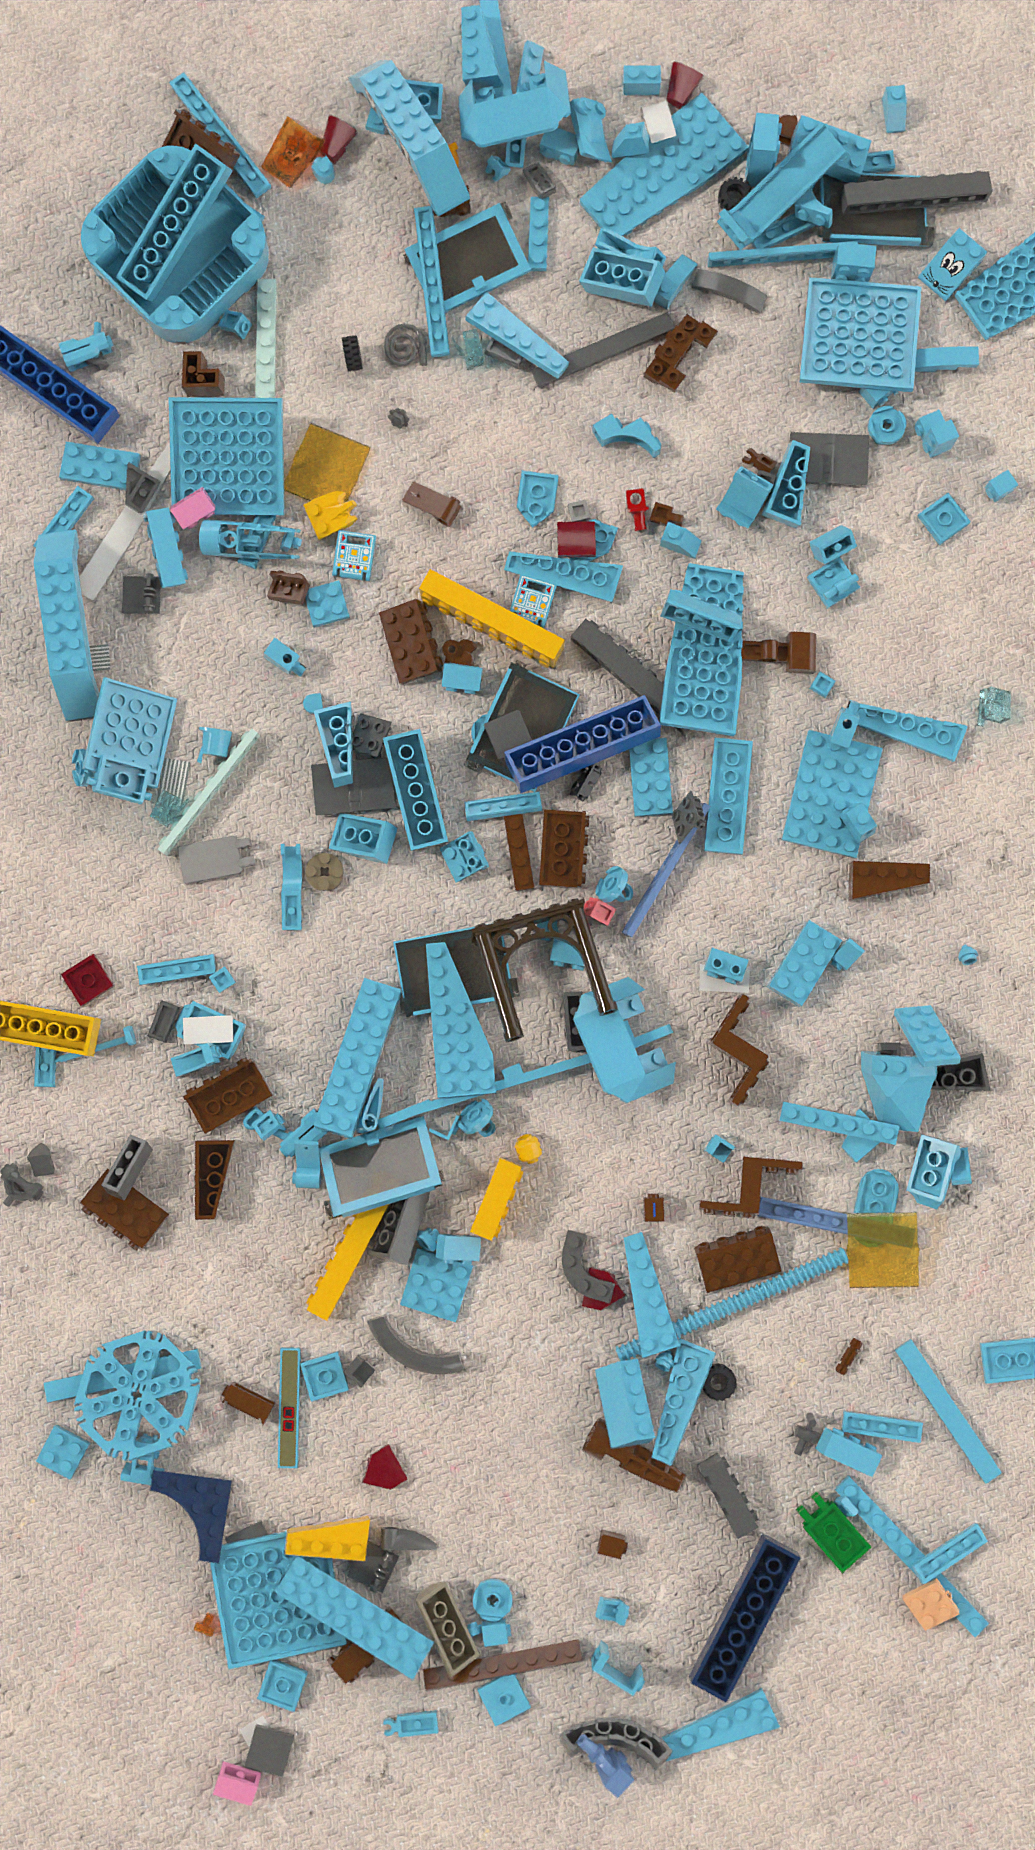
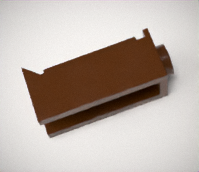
M233 1382L230 1386L226 1385L222 1396H224L222 1403L227 1401L229 1406L257 1420L260 1418L262 1425L266 1423L275 1404L274 1401L236 1382Z

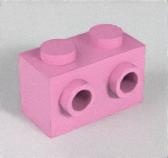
M201 487L172 505L170 510L182 529L187 527L191 529L198 524L197 521L201 518L207 519L214 514L215 505L205 489Z
M223 1761L213 1795L251 1806L261 1773Z

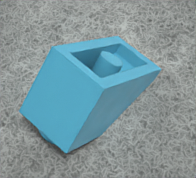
M905 85L888 86L885 88L882 97L886 134L905 132L907 109Z
M645 123L625 125L613 140L612 158L648 153L649 135Z
M527 137L507 142L505 158L507 166L524 167Z
M668 522L660 546L695 559L702 541L686 528Z
M849 938L843 941L831 958V965L839 971L841 969L845 971L865 950Z

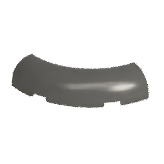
M386 1314L367 1320L368 1326L379 1345L388 1355L402 1365L428 1374H452L465 1371L459 1351L448 1354L422 1352L406 1344L398 1337L388 1322Z
M596 1718L592 1721L581 1722L560 1734V1740L571 1758L583 1751L577 1744L578 1738L583 1734L595 1744L601 1743L603 1746L622 1747L638 1754L655 1771L673 1752L655 1733H651L641 1727L640 1724L619 1718Z

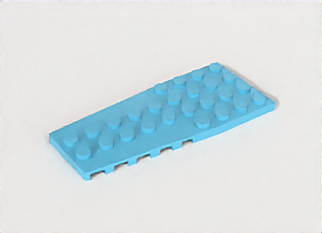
M700 93L671 116L676 136L651 143L649 135L648 153L624 157L580 198L581 206L600 228H608L621 236L625 234L627 236L640 224L641 226L644 225L648 219L654 215H659L669 205L676 204L680 198L688 196L706 184L748 151V145L703 93Z
M1035 232L1025 239L1022 244L1013 248L1005 257L1000 258L993 266L984 270L980 276L971 280L955 294V298L985 340L1035 315Z
M689 563L686 569L682 592L690 597H699L706 603L717 604L722 609L736 611L738 615L742 616L744 572ZM742 620L740 629L732 643L675 622L664 677L659 719L661 725L735 736L742 681Z

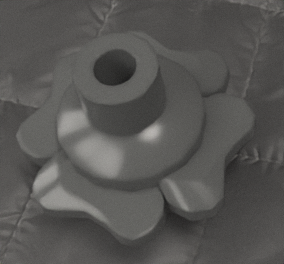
M396 408L389 411L388 419H390L393 426L399 429L408 426L410 419L404 409Z

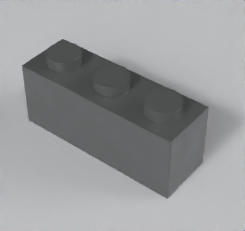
M582 991L563 993L567 1052L586 1050L573 1020L575 1012L578 1011L580 1005L579 1000L583 994Z
M129 1135L101 1185L108 1194L125 1201L153 1151L149 1143L136 1136Z

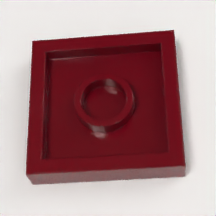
M91 954L61 974L81 1007L115 986L95 954Z

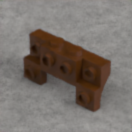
M686 314L674 330L670 329L663 345L659 344L654 351L655 358L644 372L643 377L675 393L686 378V375L677 370V367L693 347L694 342L707 349L713 338L718 334V331L704 321L700 323Z

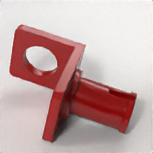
M644 488L626 490L628 512L633 514L635 531L646 530L644 512L649 510V507H646ZM638 493L641 496L639 504L631 502L630 497L632 494Z

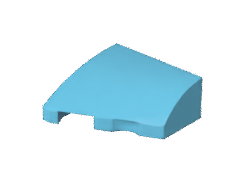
M861 1109L856 1111L855 1117L869 1119ZM847 1135L841 1147L853 1162L857 1163L880 1142Z

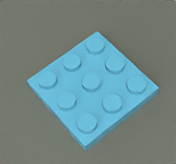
M417 1248L400 1305L456 1322L473 1265L461 1264L459 1260H454L453 1264L442 1263L443 1259L436 1258V1253Z

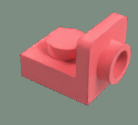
M592 897L584 905L585 915L605 926L609 925L616 911L614 907Z

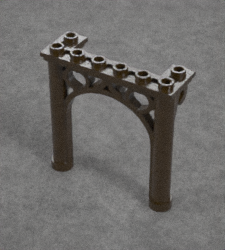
M574 898L566 904H552L544 910L537 908L529 914H515L510 919L504 920V918L493 921L492 924L486 925L482 923L472 929L471 942L479 947L504 1029L503 1036L505 1042L516 1041L524 1037L506 980V965L511 955L519 947L533 940L556 939L572 946L579 953L583 961L599 1015L605 1016L618 1011L585 915L584 899ZM549 921L547 926L548 932H545V928H539L535 924ZM565 921L568 924V929L562 934L556 932L552 928L554 922ZM527 927L525 933L521 935V939L518 940V935L513 930ZM572 928L578 942L568 936ZM510 935L513 937L514 943L510 948L500 946L498 939L502 936ZM496 950L502 953H506L502 960L501 966L499 963Z

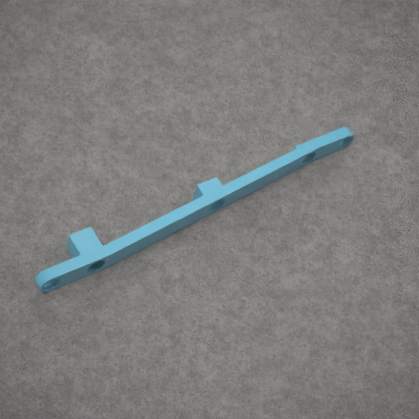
M628 1020L624 1021L635 1048L673 1033L671 1025L668 1024L634 1037ZM588 1054L526 1073H523L520 1063L501 1070L505 1079L495 1082L496 1091L589 1064L591 1061ZM482 1095L447 1097L434 1101L428 1099L378 1119V1128L380 1130L415 1115Z

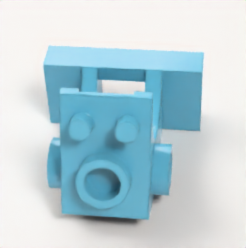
M143 1433V1436H140L135 1441V1447L141 1448L156 1443L160 1439L157 1438V1435L148 1436L147 1433ZM160 1451L134 1459L132 1463L126 1462L121 1472L120 1480L150 1485L153 1470L165 1472L163 1468L154 1467V1459H158ZM139 1460L148 1461V1465H139L138 1462Z

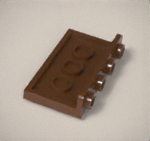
M175 109L174 114L176 118L161 147L179 146L191 151L196 143L233 170L240 156L235 151L236 147L229 142L222 141L218 133L210 132L206 129L207 125L200 120L193 119L189 111Z
M413 599L379 612L397 678L401 685L433 673H441L443 667L442 659L438 656L436 650L438 649V644L435 638L432 637V624L427 620V607L424 602L422 603L418 599Z
M544 809L539 886L581 889V884H585L586 873L582 872L583 865L587 864V854L584 853V846H588V835L585 834V827H589L590 816L586 815V811Z
M245 1057L236 1062V1067L232 1069L227 1067L220 1071V1076L216 1078L212 1076L204 1080V1085L199 1088L194 1086L185 1091L186 1095L183 1098L187 1101L204 1134L209 1133L273 1096L252 1058L247 1059Z
M107 1168L80 1201L81 1210L88 1216L93 1214L97 1217V1222L103 1227L109 1226L112 1228V1233L119 1239L124 1237L128 1240V1245L135 1251L138 1249L143 1251L150 1239L169 1217V1214L133 1187L125 1201L108 1194L101 1186L110 1171Z
M758 1226L748 1232L740 1231L734 1236L720 1237L716 1241L710 1243L702 1242L694 1247L707 1293L782 1272L773 1235L767 1226Z

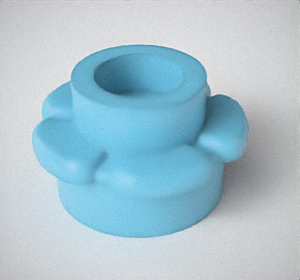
M477 1621L466 1625L471 1637L482 1633V1624L478 1625Z

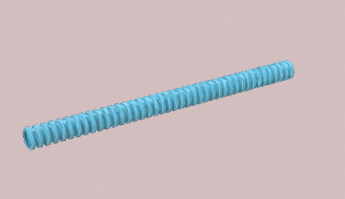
M840 1247L838 1251L833 1250V1253H827V1256L822 1255V1258L817 1257L815 1261L811 1260V1263L806 1262L804 1266L801 1264L800 1268L795 1267L793 1271L790 1269L788 1273L783 1272L782 1276L779 1274L777 1278L772 1277V1280L768 1279L766 1283L756 1284L754 1288L750 1287L748 1291L745 1289L743 1293L739 1292V1295L734 1294L732 1298L729 1296L727 1300L723 1299L721 1303L718 1301L716 1305L711 1304V1307H705V1310L700 1309L698 1313L695 1311L694 1315L689 1314L687 1318L684 1316L682 1320L677 1319L678 1322H672L676 1336L681 1338L680 1335L685 1336L687 1332L697 1331L698 1327L703 1328L705 1324L708 1326L710 1322L714 1323L716 1319L719 1321L721 1317L724 1319L726 1318L725 1315L730 1316L732 1312L735 1314L737 1310L742 1311V1308L745 1307L746 1309L748 1305L753 1306V1303H759V1300L764 1301L766 1297L769 1299L771 1295L775 1296L777 1292L780 1294L782 1290L787 1291V1288L791 1289L793 1285L798 1286V1283L802 1284L804 1280L814 1279L816 1275L820 1276V1273L825 1274L827 1270L830 1272L832 1271L831 1268L836 1269L838 1265L841 1267L843 1263L848 1264V1257L844 1249ZM639 1337L637 1340L633 1339V1342L628 1341L626 1345L621 1344V1347L617 1346L615 1349L620 1361L631 1360V1357L636 1358L638 1354L639 1356L642 1355Z

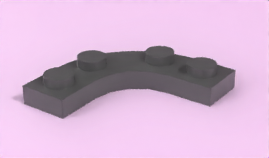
M568 1230L562 1251V1267L568 1282L582 1295L610 1303L615 1283L591 1276L583 1264V1252L588 1235Z

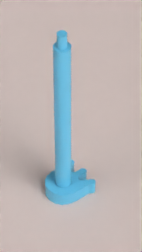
M124 1027L125 1036L97 1044L95 1052L123 1043H128L129 1046L135 1045L136 1037L133 1027ZM68 1053L55 1059V1063L65 1062L84 1055Z

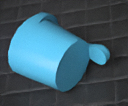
M199 727V730L203 732V738L197 762L202 763L203 754L227 757L232 732Z

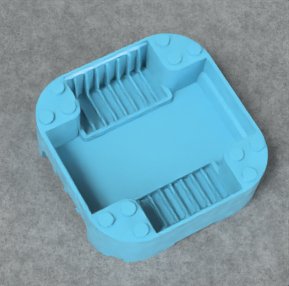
M164 146L146 155L89 212L82 225L81 244L98 278H103L147 321L157 336L173 343H189L205 335L220 320L219 318L225 311L258 282V279L263 276L268 266L269 248L264 227L258 215L225 183L154 302L146 300L115 278L191 152L179 146Z

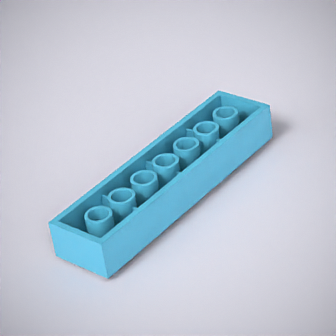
M195 143L115 278L146 300L154 302L233 170Z
M364 978L314 1122L315 1128L349 1139L353 1138L402 994L401 989Z
M296 1556L275 1591L283 1598L412 1680L434 1643L299 1556Z

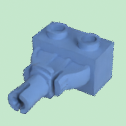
M585 1734L578 1738V1746L588 1754L591 1763H596L595 1766L603 1786L618 1798L634 1781L631 1773L632 1768L626 1762L628 1760L622 1751L619 1750L617 1752L612 1747L607 1751L601 1743L595 1744Z

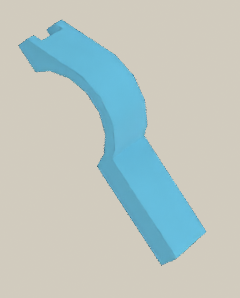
M281 844L283 884L281 890L282 930H302L301 846L296 844V846L285 847V844Z

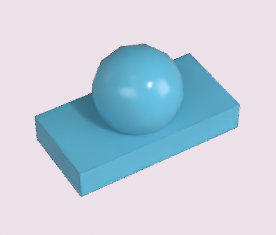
M968 1147L960 1148L961 1156L955 1162L951 1182L952 1185L972 1184Z

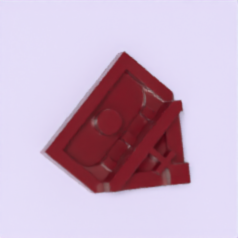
M589 1267L588 1273L591 1276L615 1283L610 1303L583 1296V1307L602 1311L626 1296L624 1290L621 1289L616 1281L614 1274H611L609 1271Z
M389 1444L372 1453L370 1458L367 1459L368 1463L362 1483L391 1490L408 1480Z

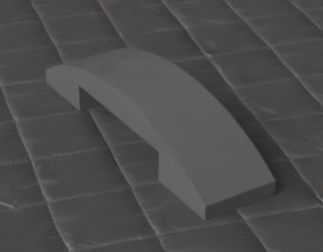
M698 269L691 288L708 294L711 291L742 303L743 308L759 314L767 298L766 294L739 279L709 270Z

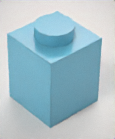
M1006 470L990 480L985 486V491L990 499L997 502L1013 492L1018 483L1009 470Z
M506 1618L498 1621H482L484 1647L508 1644V1637L511 1636V1626L506 1624Z

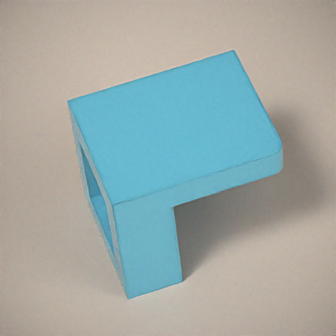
M714 1134L704 1151L719 1161L725 1162L730 1152L734 1151L735 1146Z

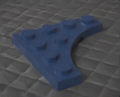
M153 1470L149 1491L160 1493L176 1501L183 1507L194 1523L199 1543L198 1561L219 1563L232 1481Z

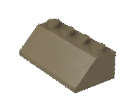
M446 1581L433 1583L418 1593L415 1602L449 1676L452 1677L480 1656Z

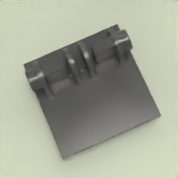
M147 573L146 576H123L122 613L160 614L161 585L159 577L151 573Z
M360 713L353 731V750L371 755L372 758L381 756L382 746H385L383 738L387 737L392 729L390 727L392 722Z
M691 790L672 813V820L679 844H681L693 827L702 830L706 825L701 801L697 796H693Z
M367 1541L365 1561L354 1560L347 1576L369 1586V1590L377 1593V1591L383 1593L399 1555L388 1550H381L380 1546Z

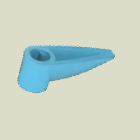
M377 1079L366 1100L356 1127L358 1133L372 1131L378 1125L384 1079Z

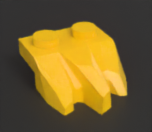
M334 491L317 497L303 505L318 540L324 539L338 532V530H344L358 520L355 515H350V511L358 504L354 500L344 502L346 492Z

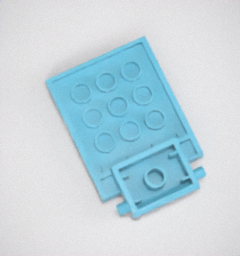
M106 677L103 678L82 768L83 770L95 773L94 778L88 777L87 784L92 785L93 792L137 804H143L144 800H151L152 794L147 793L146 788H158L177 698Z

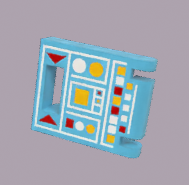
M338 530L332 576H337L338 569H340V577L363 580V574L366 573V581H370L376 535ZM348 537L366 539L365 545L348 543Z
M520 574L510 611L517 613V615L538 625L539 620H542L541 627L545 629L557 584ZM529 582L545 586V593L529 589Z

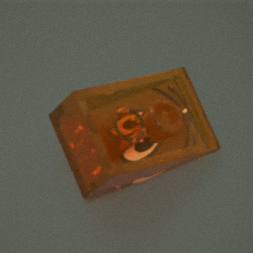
M287 116L261 168L291 188L317 157L325 139L297 119Z

